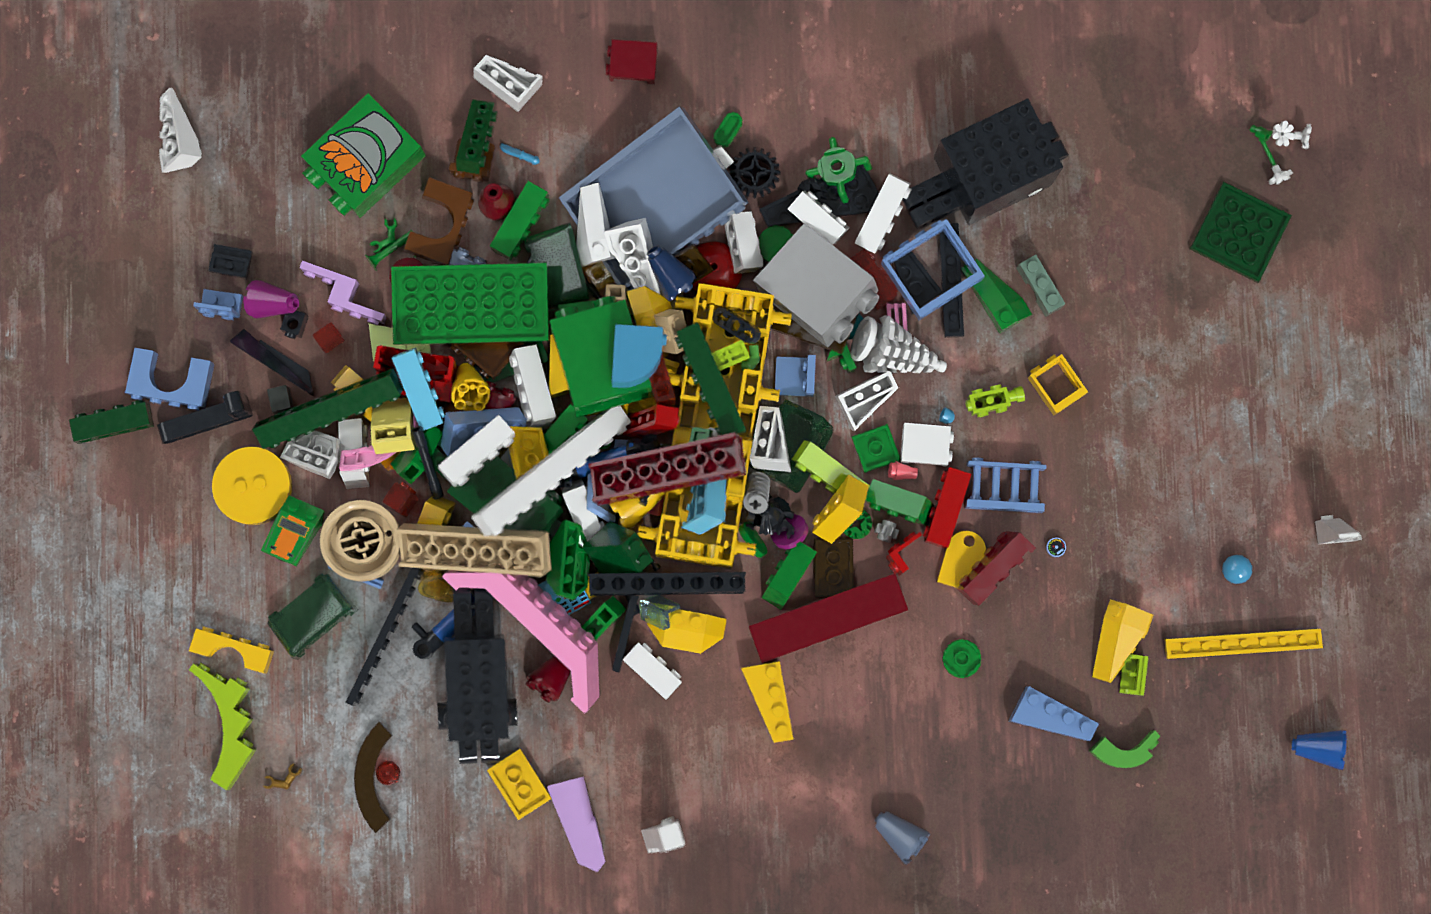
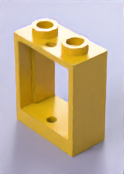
M1062 354L1058 357L1053 355L1046 360L1047 364L1042 368L1040 365L1036 366L1030 371L1031 375L1028 377V380L1053 416L1088 393ZM1058 364L1076 391L1055 405L1037 380V377Z

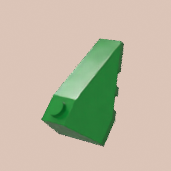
M978 259L975 260L985 277L971 288L999 334L1033 315L1020 295ZM966 265L961 268L966 279L972 276Z

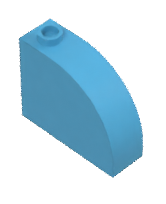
M615 326L612 387H633L643 383L653 375L661 360L662 346H666L667 334H663V327Z

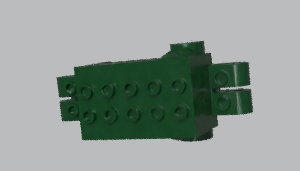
M441 436V438H440V440H439V442H438V446H440V447H441L442 436ZM435 449L431 456L434 469L447 480L440 472L438 466L448 456ZM498 456L491 461L488 459L482 463L484 467L477 473L472 472L467 476L469 479L462 486L457 485L454 487L451 485L447 490L453 498L474 514L518 480L516 479L514 469ZM548 489L545 492L546 496L537 502L533 501L531 503L532 507L529 510L517 514L518 519L509 525L506 523L503 529L548 532L549 537L553 538L562 524L558 519L564 513L561 506L565 500L554 490Z

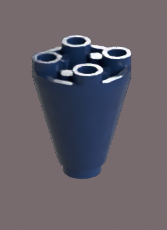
M659 245L654 246L647 252L649 264L664 298L672 301L680 292L683 291L685 293L692 289V282L696 276L691 269Z

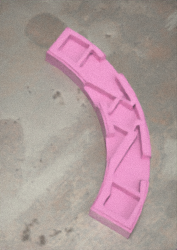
M413 413L414 427H418L419 425ZM372 445L352 450H341L339 469L340 471H351L370 467L391 457L396 452L376 454Z

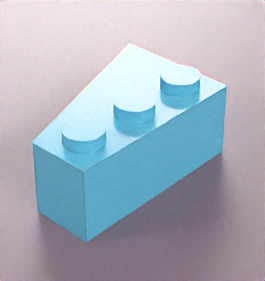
M727 479L691 487L690 492L693 493L691 504H687L686 510L689 513L687 522H683L682 528L701 535L725 521Z

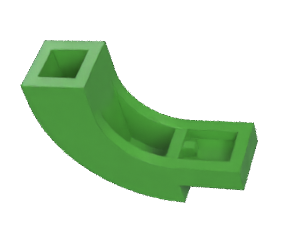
M1151 730L1136 747L1126 751L1115 747L1106 737H1101L1089 752L1102 763L1112 767H1136L1145 763L1153 756L1148 749L1152 750L1159 743L1157 739L1160 735L1155 730Z

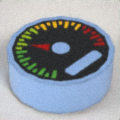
M1052 538L1047 542L1046 551L1050 556L1059 557L1065 553L1066 544L1062 539Z

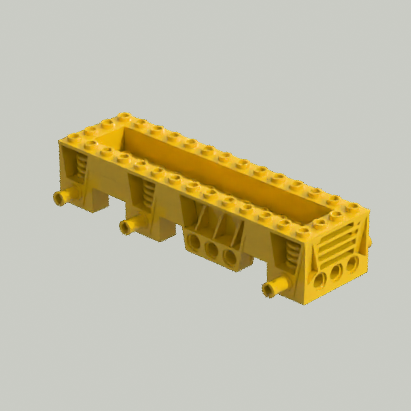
M699 283L698 292L694 299L676 296L675 308L692 310L693 324L698 322L711 353L741 340L736 336H726L725 329L714 323L713 312L719 307L731 310L758 327L761 332V337L757 343L744 342L748 353L750 345H759L760 361L754 370H742L741 362L729 367L730 372L727 375H722L746 428V432L739 436L742 437L747 474L758 402L761 399L779 401V389L763 388V385H761L770 325L778 323L790 326L792 313L776 312L773 309L774 295ZM722 313V314H721L722 320H727V321H728V318H725V317L723 316V313ZM736 320L733 324V328L735 329V331H737L740 327V323L738 320ZM745 330V333H748L750 338H752L753 334H751V331ZM685 366L684 373L681 375L664 372L662 384L680 386L681 388L678 412L680 419L677 428L674 429L672 446L688 443L692 427L715 429V427H718L715 419L711 421L707 409L710 408L707 402L703 403L698 393L701 391L699 384L695 385L690 374L693 373L691 366ZM747 475L727 479L725 521L701 535L682 528L683 522H687L689 513L686 510L687 504H691L693 493L690 492L691 487L665 492L659 527L656 529L639 525V531L647 532H638L639 538L655 540L656 557L732 569L734 555L739 553L754 556L755 550L749 549H756L755 543L739 542V539H737Z

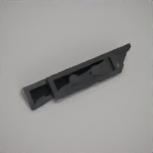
M245 329L230 340L231 344L313 396L314 391L312 390L310 371L262 340L257 341Z

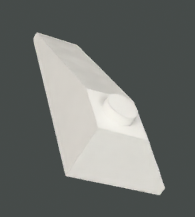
M169 88L160 97V120L163 121L160 138L163 139V149H159L162 172L164 173L192 167L201 158L199 141L173 88Z

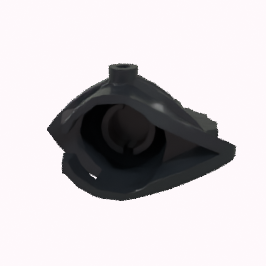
M769 494L767 509L758 514L749 512L746 521L750 523L746 524V527L752 530L756 526L760 527V535H773L774 532L780 535L782 531H787V538L789 539L794 534V527H792L790 522H787L786 518L793 519L794 512L791 511L789 503L785 499L780 497L773 498Z

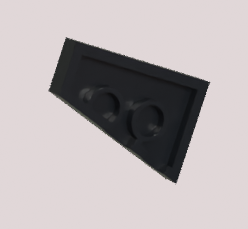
M912 251L893 262L898 277L919 309L943 293ZM909 307V310H910V313H911V316H912L914 313H913V311L911 310V308Z

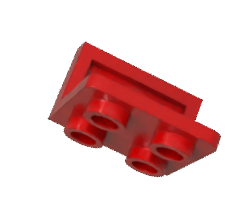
M912 532L903 539L904 544L900 545L897 543L887 551L889 554L886 556V559L890 563L888 567L893 574L897 573L900 576L909 569L898 553L921 537V532L918 534Z

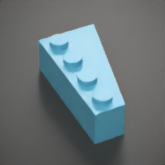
M415 347L392 357L418 425L424 431L442 424L445 414L442 406L438 407L436 400L438 396L435 388L431 389L429 384L431 378L428 370L423 368L422 363H424L420 351L417 352Z

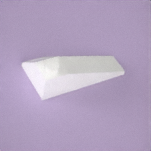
M599 183L580 188L576 250L580 266L585 267L616 258L609 251L604 233L605 230L610 229Z
M646 218L628 221L605 230L604 233L609 251L620 263L619 266L629 277L634 289L646 286L661 295L647 256V252L653 246Z
M1333 515L1321 516V520L1315 522L1318 545L1362 540L1359 532L1340 518L1333 519Z

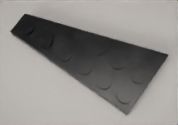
M863 164L857 166L854 179L844 184L849 198L847 203L841 201L837 186L827 185L822 178L819 179L821 182H824L827 189V198L824 204L832 210L831 213L836 217L870 213L879 195ZM810 186V190H809V191H811L814 195H815L816 193L820 192V191H814L813 188H812V186ZM797 191L759 209L767 227L802 223L801 220L788 210L797 198Z

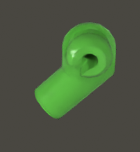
M759 345L749 346L750 358L747 361L741 362L742 370H754L760 361Z

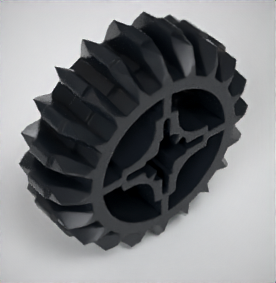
M753 147V152L746 148V154L740 151V158H733L735 163H732L730 167L734 170H730L729 174L733 176L732 179L736 182V185L741 187V192L746 191L747 198L750 196V193H753L754 199H756L757 193L763 198V191L770 194V188L775 189V183H778L780 180L776 176H779L781 171L775 170L779 168V163H774L776 157L769 159L770 151L763 154V148L760 149V152H756V147ZM752 160L751 166L740 170L745 162ZM758 160L763 161L770 170L760 167ZM754 165L757 170L756 181H754V176H752ZM740 176L750 179L752 186L744 183ZM770 176L766 183L758 186V181L761 178Z

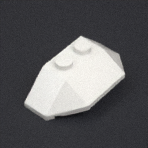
M314 430L308 435L302 434L296 439L287 442L280 458L307 471L330 479L339 462V439Z

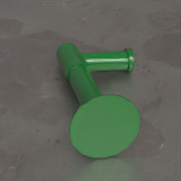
M410 231L376 255L367 256L365 254L366 259L375 271H377L376 267L383 258L406 244Z

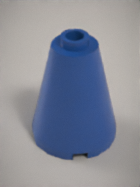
M1345 730L1297 735L1296 739H1292V750L1295 751V755L1343 770L1347 734Z

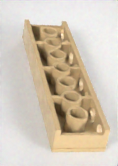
M403 523V525L396 529V533H399L401 553L399 567L543 576L551 570L548 532L504 529L496 536L493 534L484 536L480 528L410 523Z

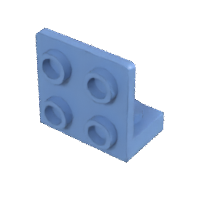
M204 289L202 302H194L193 306L199 313H203L205 317L214 318V315L222 316V319L233 320V317H240L243 295Z
M808 355L807 358H776L775 389L780 390L779 395L813 397L816 355Z

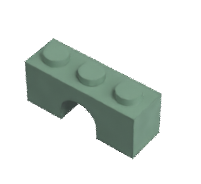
M1037 255L1018 265L1016 269L1025 284H1029L1037 297L1036 302L1045 317L1065 305L1064 300Z

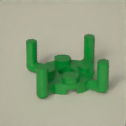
M830 137V149L819 159L818 167L807 169L805 174L807 178H816L815 175L820 174L827 185L837 186L841 201L847 203L849 198L844 184L854 179L858 165L863 164L866 171H870L872 165L867 156L854 158L851 152L839 147L835 137ZM835 163L842 164L839 170L832 169Z

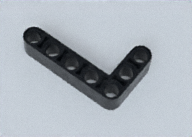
M240 391L229 392L223 395L224 403L159 423L157 427L162 444L176 442L252 417L253 413L248 397Z

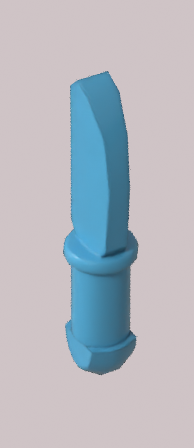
M503 143L500 144V149L509 155L528 161L533 165L540 163L538 156H533Z

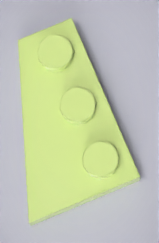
M369 324L373 361L376 348L379 345L404 350L416 347L417 352L431 354L430 344L393 345V328Z

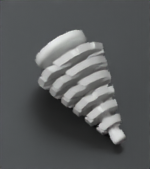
M889 315L879 318L882 324L876 322L870 316L865 317L860 322L853 337L851 358L858 362L863 360V370L865 372L873 373L877 371L878 373H885L891 371V373H897V370H899L901 373H907V371L920 373L923 370L924 373H930L936 369V371L942 373L947 368L945 361L938 360L937 355L933 351L929 352V348L921 344L916 337L912 340V335L897 322H894L893 318Z

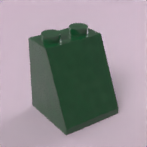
M610 521L582 546L599 574L640 573L653 561L635 531Z

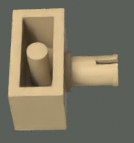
M668 309L654 315L656 326L663 327V334H667L666 346H662L663 352L677 354L684 351L683 348H678L674 339L677 337V331L686 328L683 311Z

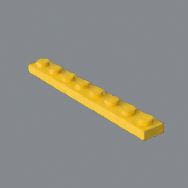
M1321 629L1164 640L1166 659L1323 648Z

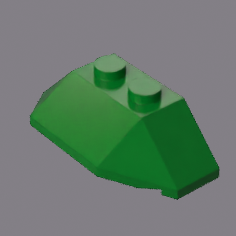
M564 520L550 543L551 570L547 572V582L557 596L575 600L588 587L590 558L582 547L587 542L582 532V526Z

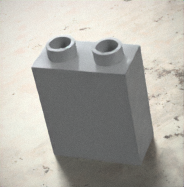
M805 223L753 280L760 293L774 295L773 304L784 313H792L791 319L827 348L834 340L838 343L843 342L853 330L854 325L851 321L860 311L864 314L869 313L879 300V295L876 294L878 288L874 277Z

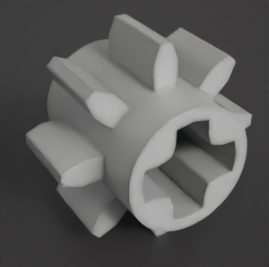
M883 520L882 524L877 523L874 533L878 534L877 539L891 543L892 539L896 540L899 532L898 529H895L897 524L887 520Z

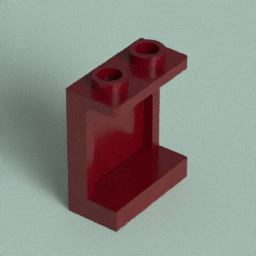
M612 39L611 46L608 45L607 50L610 64H606V75H609L610 81H614V79L647 81V84L655 85L657 42Z

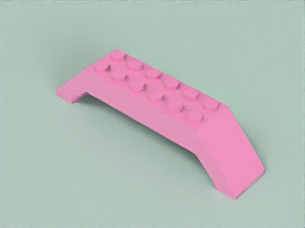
M449 570L442 576L455 590L460 587L485 588L571 670L574 696L571 701L584 713L590 709L599 698L598 643L593 635L586 632L576 619L571 618L566 613L565 608L558 605L548 592L543 591L533 578L527 575Z

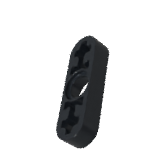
M719 307L714 310L713 321L715 324L746 343L754 344L759 341L761 332L758 327L727 308ZM722 313H723V316H724L725 318H728V321H727V320H722V317H721V314H722ZM736 320H738L740 323V327L737 331H735L733 328V324ZM745 330L751 331V334H753L752 338H750L748 333H745Z

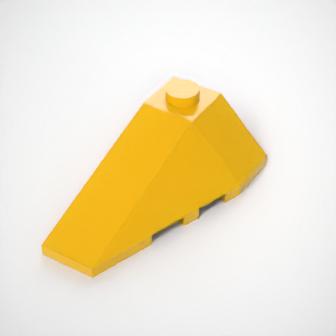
M1110 599L1103 619L1093 678L1108 683L1113 681L1124 666V662L1130 653L1133 654L1136 650L1135 647L1141 638L1144 639L1147 635L1154 616L1153 614Z

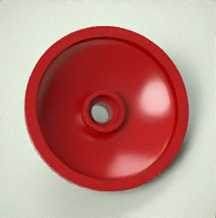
M707 242L699 245L697 248L711 265L715 264L718 268L694 283L692 289L697 293L699 283L736 289L740 283L742 273H734L729 246L721 242Z

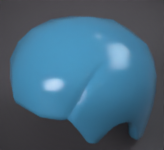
M1232 555L1223 563L1222 572L1226 580L1234 584H1240L1249 580L1252 575L1253 566L1250 560L1243 555Z

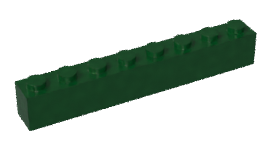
M394 368L257 421L252 430L263 449L267 447L275 448L285 440L290 442L296 439L298 435H308L319 427L326 428L331 425V422L336 420L341 422L354 413L359 415L367 408H377L388 400L390 402L395 401L400 397L404 388Z

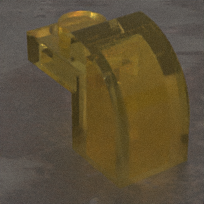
M602 261L582 267L598 292L604 289L606 284L614 282L612 275Z

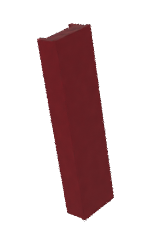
M736 433L588 464L591 469L592 502L598 506L747 475L742 437Z
M892 574L748 627L761 663L905 612L908 610L896 574Z

